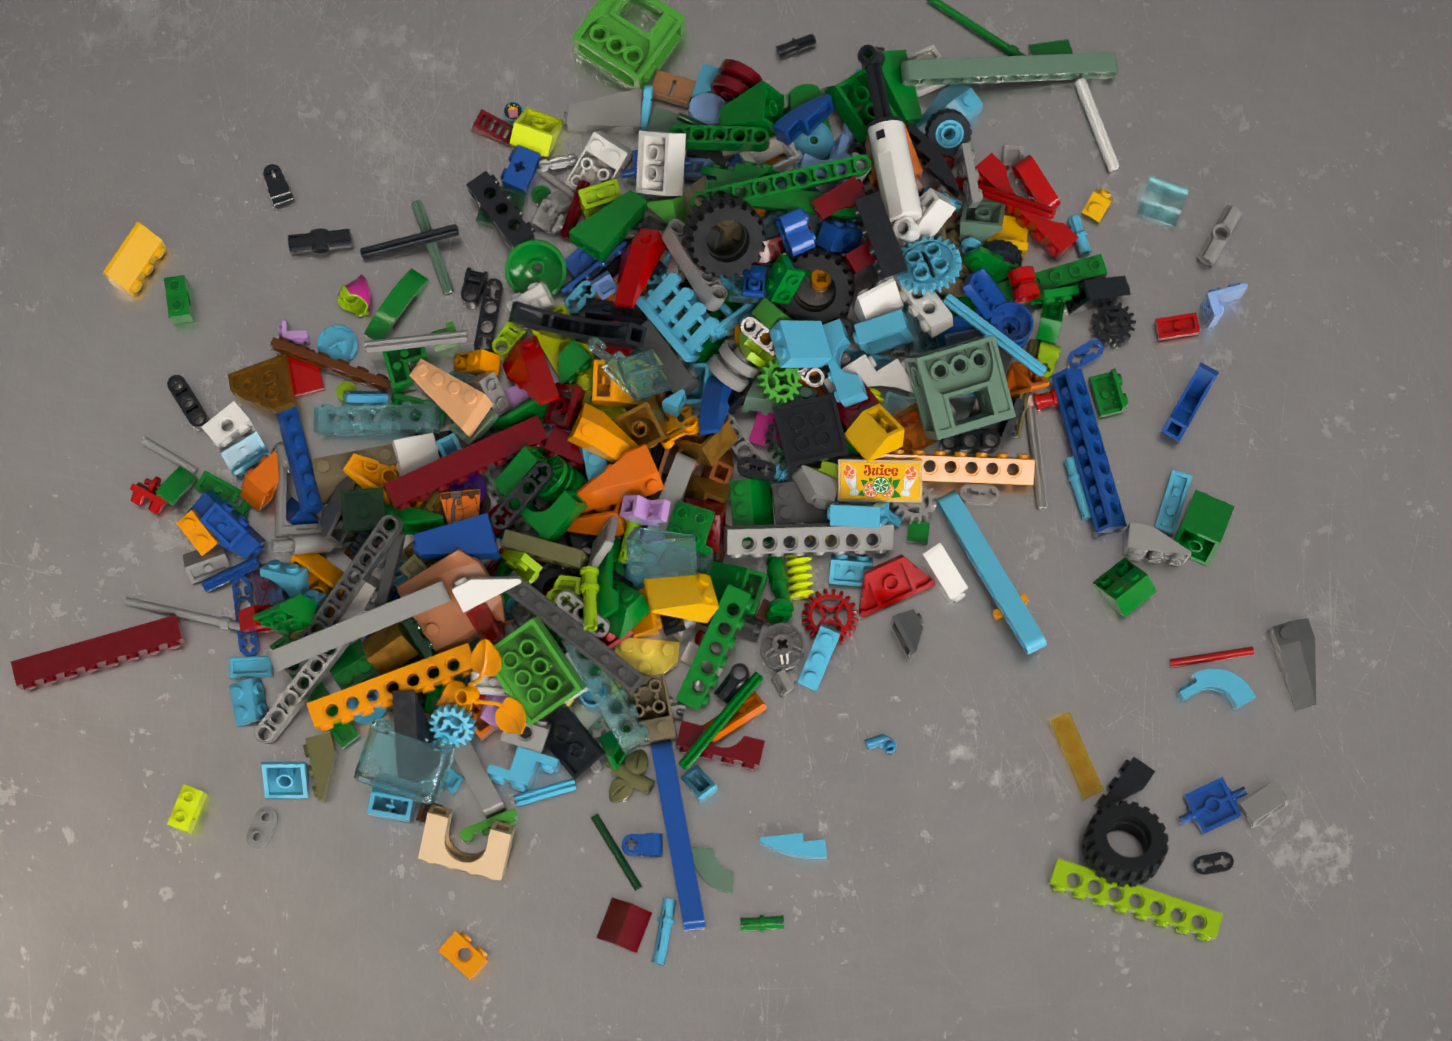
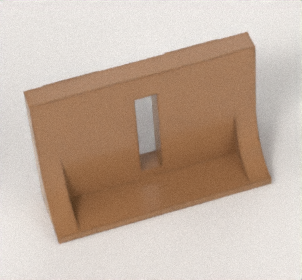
M657 70L652 84V98L688 108L696 81ZM673 81H676L672 97H670L669 92Z

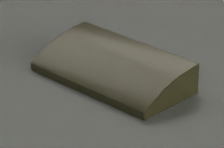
M505 529L500 544L508 550L525 552L533 560L555 566L560 565L562 568L567 567L577 572H580L581 568L588 566L589 558L583 550Z

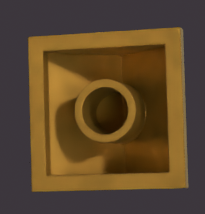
M400 622L380 629L362 642L367 660L381 675L399 669L420 654Z

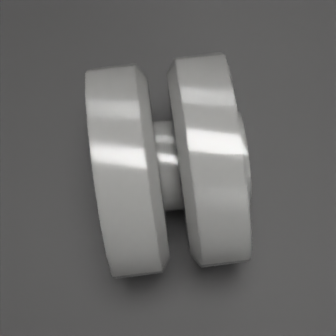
M725 340L718 349L720 354H713L708 360L707 366L725 385L735 391L742 392L749 383L748 378H754L760 371V368L743 355L740 345L731 340Z

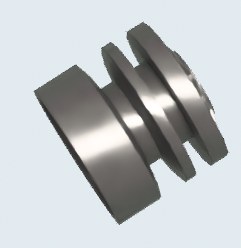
M788 623L771 625L761 638L760 656L763 663L775 672L783 669L788 672L795 669L800 664L804 655L805 641L802 633L795 626ZM785 642L787 649L782 648L779 650L778 643L783 644Z

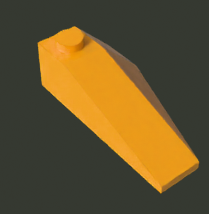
M587 403L583 404L567 440L613 464L621 458L620 456L624 452L638 446L603 411Z
M354 453L342 471L381 505H391L383 489V484L399 477L397 467L395 465H384L379 463L378 460ZM417 500L410 503L411 508L419 509L423 502Z

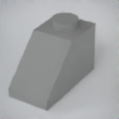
M803 464L793 473L792 477L806 502L824 510L835 502L838 480Z

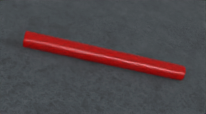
M1251 646L1169 659L1170 667H1178L1254 655V648Z

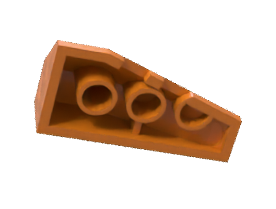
M646 443L624 452L617 462L613 465H608L601 475L597 478H592L576 491L588 505L583 512L622 503L624 496L640 495L646 497L665 489Z

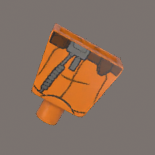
M480 489L440 493V501L447 525L479 516Z

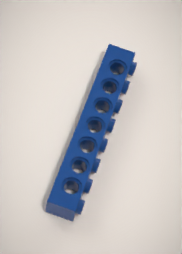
M1066 368L1051 375L1095 531L1096 533H1112L1126 527V520L1082 369Z

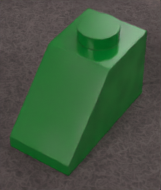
M1055 301V303L1043 305L1036 339L1046 343H1057L1065 303Z

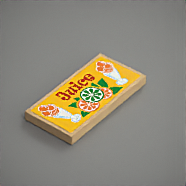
M838 459V501L922 503L923 460L875 459L868 463L865 459Z

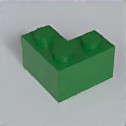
M425 347L382 351L394 392L399 394L415 389L413 379L409 376L411 374L410 369L415 368L420 359L429 363Z

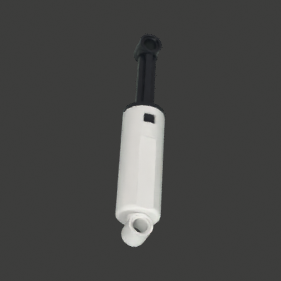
M868 44L860 48L858 60L864 65L876 119L867 125V132L880 196L893 226L895 236L907 242H914L920 236V227L915 222L921 219L922 209L904 121L901 117L892 116L882 71L885 55L881 50Z

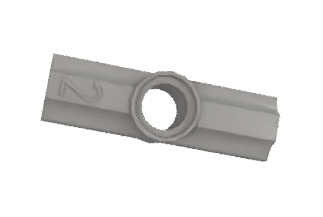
M1227 205L1197 256L1202 263L1213 266L1224 245L1227 243L1243 214L1235 206ZM1220 232L1225 238L1220 239L1215 233Z

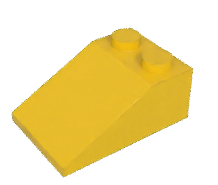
M685 572L649 577L643 580L652 613L708 623L719 608L710 575Z

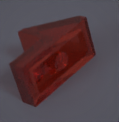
M486 602L477 605L466 613L481 641L487 639L493 645H496L505 638L504 622L495 619Z

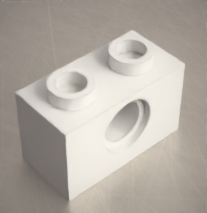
M233 401L204 424L202 429L215 445L222 450L231 446L234 443V439L239 435L246 434L253 424L235 401ZM226 424H233V428L230 431H224Z

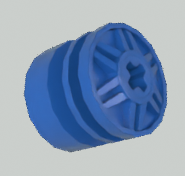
M1007 302L995 308L994 315L989 319L988 323L1023 349L1033 330L1034 321L1032 314L1025 306L1020 303Z

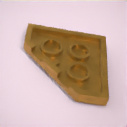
M285 353L228 374L230 391L235 396L274 413H280L296 407L289 360Z

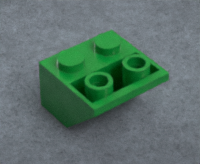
M1125 557L1093 582L1095 588L1109 605L1123 617H1126L1157 592L1149 575Z
M299 594L254 614L252 619L260 622L262 626L276 630L281 635H289L313 625L317 602Z

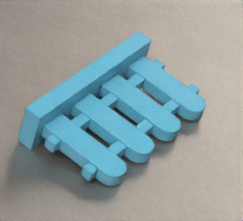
M664 274L661 277L663 282L655 290L650 289L648 292L650 296H640L636 304L685 362H696L700 358L696 351L701 352L704 349L702 347L703 343L710 336L715 337L718 334L715 330L719 327V321L714 317L707 319L703 317L706 312V305L704 303L697 302L693 305L690 302L694 295L691 288H682L680 290L677 287L681 282L679 274ZM673 291L676 296L666 305L664 300ZM686 306L688 311L679 320L676 316ZM699 321L701 326L692 335L689 330Z

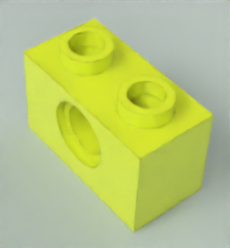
M183 784L167 825L192 835L208 794Z

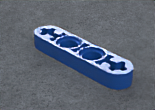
M246 576L236 578L232 582L236 621H239V604L242 601L250 602V606L255 605L252 582ZM240 581L248 584L244 587V593L246 595L249 594V597L242 596L241 589L237 587V585H240ZM237 630L240 652L246 657L256 656L260 649L258 632H240V630ZM242 636L250 637V643L255 645L251 652L244 649L248 643L246 638L242 639Z

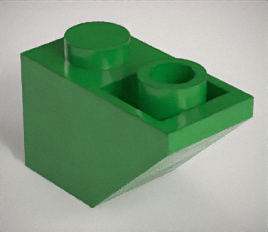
M574 340L559 353V384L574 385L577 381L576 378L581 373L585 374L592 366L591 356Z

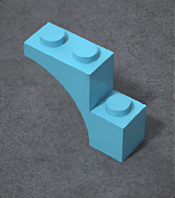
M270 560L260 568L261 577L270 579L278 584L290 597L302 594L317 602L315 614L328 597L327 594L320 593L317 590H309L307 567L294 563H283L280 560Z

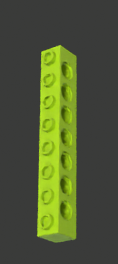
M1060 858L1055 860L1048 885L1053 886L1052 890L1064 893L1065 890L1072 892L1073 897L1085 900L1086 897L1093 899V903L1106 907L1107 904L1113 906L1114 911L1126 914L1127 911L1134 913L1135 918L1147 921L1148 918L1155 920V924L1168 928L1169 925L1175 927L1176 932L1188 935L1189 932L1196 934L1197 939L1209 942L1210 939L1214 940L1217 937L1223 913L1140 885L1129 887L1126 884L1125 887H1118L1117 883L1114 882L1111 885L1106 883L1107 879L1103 877L1098 878L1095 875V870H1090V868ZM1073 874L1078 878L1076 886L1068 883V875ZM1093 881L1098 884V892L1093 893L1088 889L1089 882ZM1111 888L1118 890L1119 898L1117 900L1110 898L1109 890ZM1135 895L1139 898L1140 904L1138 907L1130 904V896ZM1152 902L1160 905L1159 914L1151 911L1150 905ZM1173 909H1176L1181 913V919L1179 921H1176L1171 917V911ZM1194 916L1201 919L1202 925L1200 928L1193 926L1192 918Z

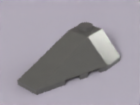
M1309 619L1292 620L1272 626L1268 630V634L1295 711L1316 705L1315 636Z

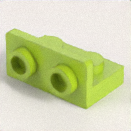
M504 549L500 555L506 560L505 564L530 585L538 579L539 572L543 567L525 552Z

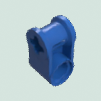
M628 834L622 840V851L628 856H663V834ZM629 840H633V843L637 844L633 850H629V846H625V844H629Z

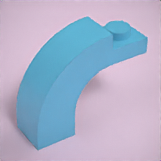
M1206 669L1194 673L1190 677L1193 684L1188 682L1179 688L1181 692L1176 695L1181 703L1202 690H1216L1228 699L1234 710L1256 697L1250 686L1241 677L1223 669Z

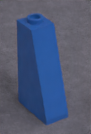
M212 490L206 491L188 512L195 509L202 518L215 502L222 499ZM253 528L232 549H229L216 537L220 542L218 545L246 559L258 556L264 550L262 546L266 542Z
M487 513L414 534L415 542H412L415 555L419 554L422 560H441L459 548L464 550V553L479 560L501 559L491 519Z

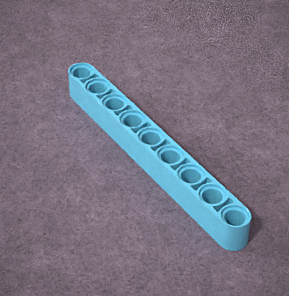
M956 490L936 499L941 513L1026 654L1029 655L1046 646L1047 642L1043 633Z

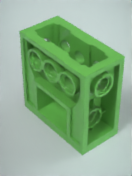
M599 0L572 36L574 52L632 90L642 89L643 92L645 85H648L657 73V70H659L686 33V16L661 0ZM631 7L656 21V24L648 34L624 19V16Z

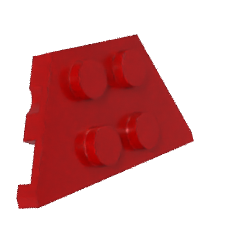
M904 555L896 556L863 571L859 614L861 617H865L934 586L935 582Z

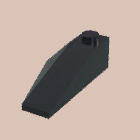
M394 690L392 695L398 778L421 777L443 765L441 743L439 739L433 737L435 733L430 731L432 725L429 724L415 690Z

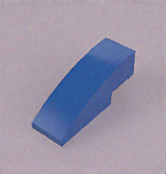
M826 94L817 97L784 115L772 125L776 139L789 146L801 133L809 135L835 110L831 95Z
M717 377L708 378L704 387L699 418L700 435L720 432L730 409L727 400L732 389Z

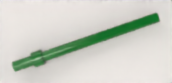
M927 0L1004 50L1006 55L1027 56L1020 52L1019 48L1015 45L1006 43L943 1Z

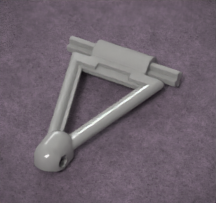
M283 441L275 444L271 452L273 453L276 449L279 482L276 488L275 538L287 539L270 540L269 550L272 553L289 552L291 555L331 552L333 548L337 547L323 537L320 523L286 526L287 473L291 472L284 443ZM323 504V510L317 513L320 519L326 509Z

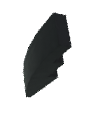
M911 123L907 127V131L911 140L917 144V155L927 163V174L958 198L960 195L959 186L950 167L927 136Z

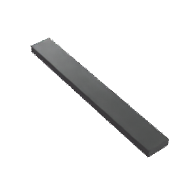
M513 571L509 576L519 575ZM522 577L520 584L504 591L534 616H539L545 625L632 695L646 679L643 674L589 631L584 630L583 626Z

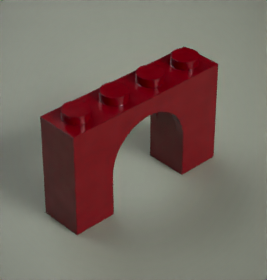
M853 176L815 199L809 205L821 222L839 210L853 209L856 206V199L867 196L864 192L865 186L860 179H856ZM867 237L864 244L842 257L853 275L877 261L876 256L872 258L868 246L871 245L869 237Z

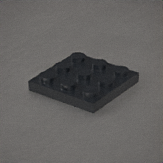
M834 393L778 405L772 408L787 469L849 454Z

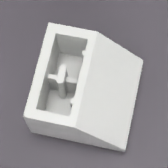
M893 278L886 281L883 279L871 290L866 288L857 294L853 310L860 322L903 308V302Z

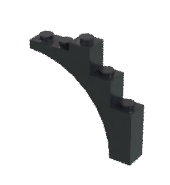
M518 301L513 302L508 321L538 331L542 335L557 340L572 339L587 345L602 344L617 350L643 348L647 332L646 327L632 322H612L581 318L541 309Z

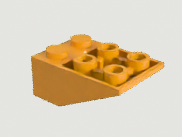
M594 360L593 407L635 408L655 398L653 392L649 390L657 385V371L654 367L616 360Z

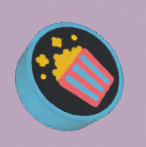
M515 101L508 102L503 108L504 118L510 123H514L523 112L522 105Z

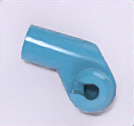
M884 734L865 739L868 750L880 747L888 753L896 751V742Z

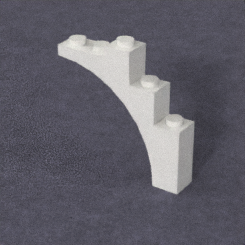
M865 353L842 368L847 373H857L868 387H896L913 393L904 359L900 361L896 358L876 371L877 363L871 355L867 357ZM829 377L824 379V384L830 393L836 390L835 384H831ZM950 403L952 415L955 421L956 418L954 415H956L957 412Z

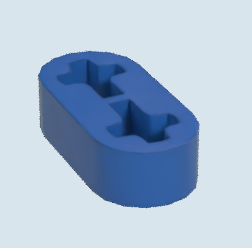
M1090 340L1069 353L1067 365L1069 368L1082 369L1101 357L1104 351L1103 344L1098 340ZM1091 346L1099 348L1097 354L1095 352L1087 354V352L1090 351ZM1082 355L1084 356L1080 360V364H1078L1077 362H1072L1074 358L1073 356H1075L1076 358H1079Z

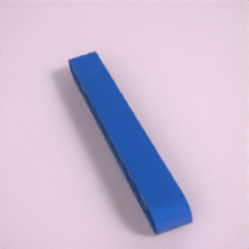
M667 740L651 743V752L684 931L706 928L672 742Z

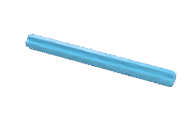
M948 294L943 300L945 306L983 335H995L997 345L1038 377L1043 376L1047 370L1045 365L952 294Z

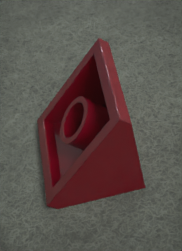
M555 383L560 399L548 403L543 424L572 431L580 413L585 391L578 385Z
M612 897L596 938L637 954L652 912Z

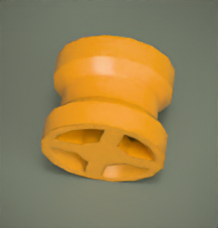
M816 269L811 277L812 288L817 292L829 290L832 277L828 273Z

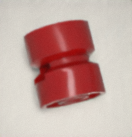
M1023 266L1008 272L1009 283L1014 287L1012 289L1014 302L1023 303L1040 297L1041 293L1038 283L1034 282L1036 274L1033 266Z

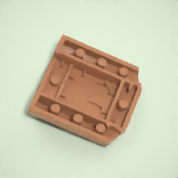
M461 548L397 587L400 598L441 581L444 582L451 601L412 616L437 654L470 643L506 620L502 593L466 612H463L452 592V587L455 586L454 582L462 577H466V579L471 577H491L479 559L464 553V550Z

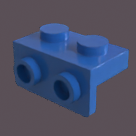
M982 267L966 276L963 285L964 294L967 298H971L979 314H982L986 320L994 315L996 306L1005 302L1006 297L985 268Z

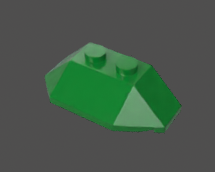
M530 398L501 415L489 430L491 433L496 434L538 415L543 427H546L548 425L543 424L548 403L539 405Z

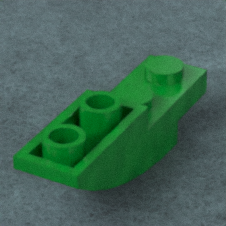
M745 161L744 164L736 163L735 168L727 166V170L723 169L724 166L712 164L711 167L703 166L701 172L702 175L715 178L717 181L734 183L780 173L772 170L773 166L761 163L760 167H758L757 163Z

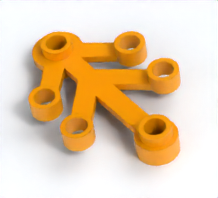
M684 406L680 412L682 418L685 419L683 422H679L677 417L664 412L665 416L669 419V421H665L667 434L678 430L671 435H667V439L660 442L664 449L671 448L675 444L674 440L684 435L699 433V418L693 416L694 412L691 406Z

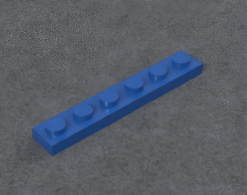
M297 407L276 413L301 512L319 513L323 510Z

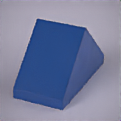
M293 497L286 502V521L290 525L319 523L311 513L301 512L299 502Z

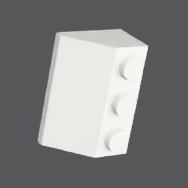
M639 131L636 193L683 196L685 133Z

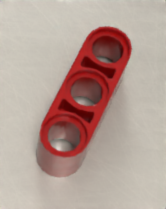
M1028 155L1011 166L1014 175L1030 200L1054 208L1061 205L1057 194L1032 156Z

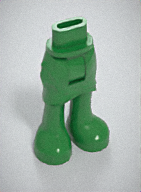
M770 553L766 560L768 566L767 574L775 599L769 604L770 611L767 612V621L777 624L789 620L792 617L794 607L787 589L789 577L785 572L782 556H771Z

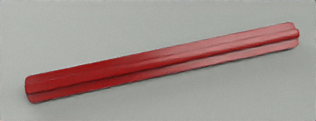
M957 176L955 180L959 189L963 190L964 178ZM978 183V188H981L982 195L985 198L1048 219H1053L1056 214L1054 207Z

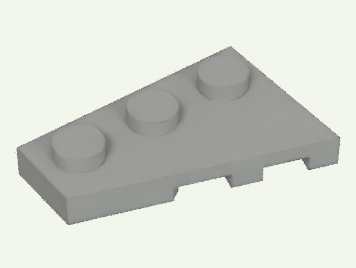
M962 143L954 155L955 163L959 162V178H964L963 192L968 209L977 208L982 201L983 195L977 183L979 180L978 169L974 167L975 152L974 149H971L970 143Z

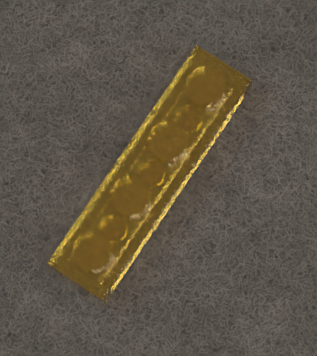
M1070 712L1049 721L1083 800L1103 792L1102 784Z

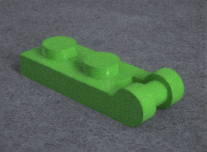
M515 808L462 829L460 837L464 842L471 843L474 837L479 834L489 835L494 821L513 825L519 817Z

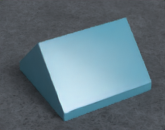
M306 762L261 763L265 799L308 798L309 771Z

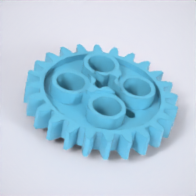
M924 235L922 241L917 239L914 244L907 242L908 248L901 247L908 273L896 278L897 281H900L901 287L906 286L907 291L913 289L914 294H917L920 290L922 295H925L926 291H930V294L933 295L934 290L937 289L941 293V287L944 286L948 289V282L955 283V277L960 276L959 271L962 270L959 249H956L954 243L950 244L949 239L943 242L942 236L934 240V236L931 235L930 239L927 240ZM921 253L925 254L928 265L930 268H932V272L935 278L931 276L928 265L926 262H924V258Z

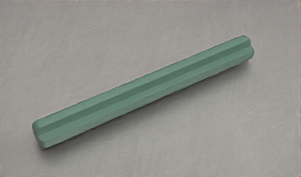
M416 200L412 202L411 206L421 232L432 230L422 201ZM437 242L427 243L426 247L443 294H450L454 289Z

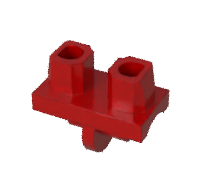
M157 476L153 480L146 478L144 484L140 482L136 485L132 484L130 490L133 491L131 502L141 506L144 504L145 499L148 498L152 500L148 510L155 514L161 513L165 505L169 504L156 495V491L161 486V478Z

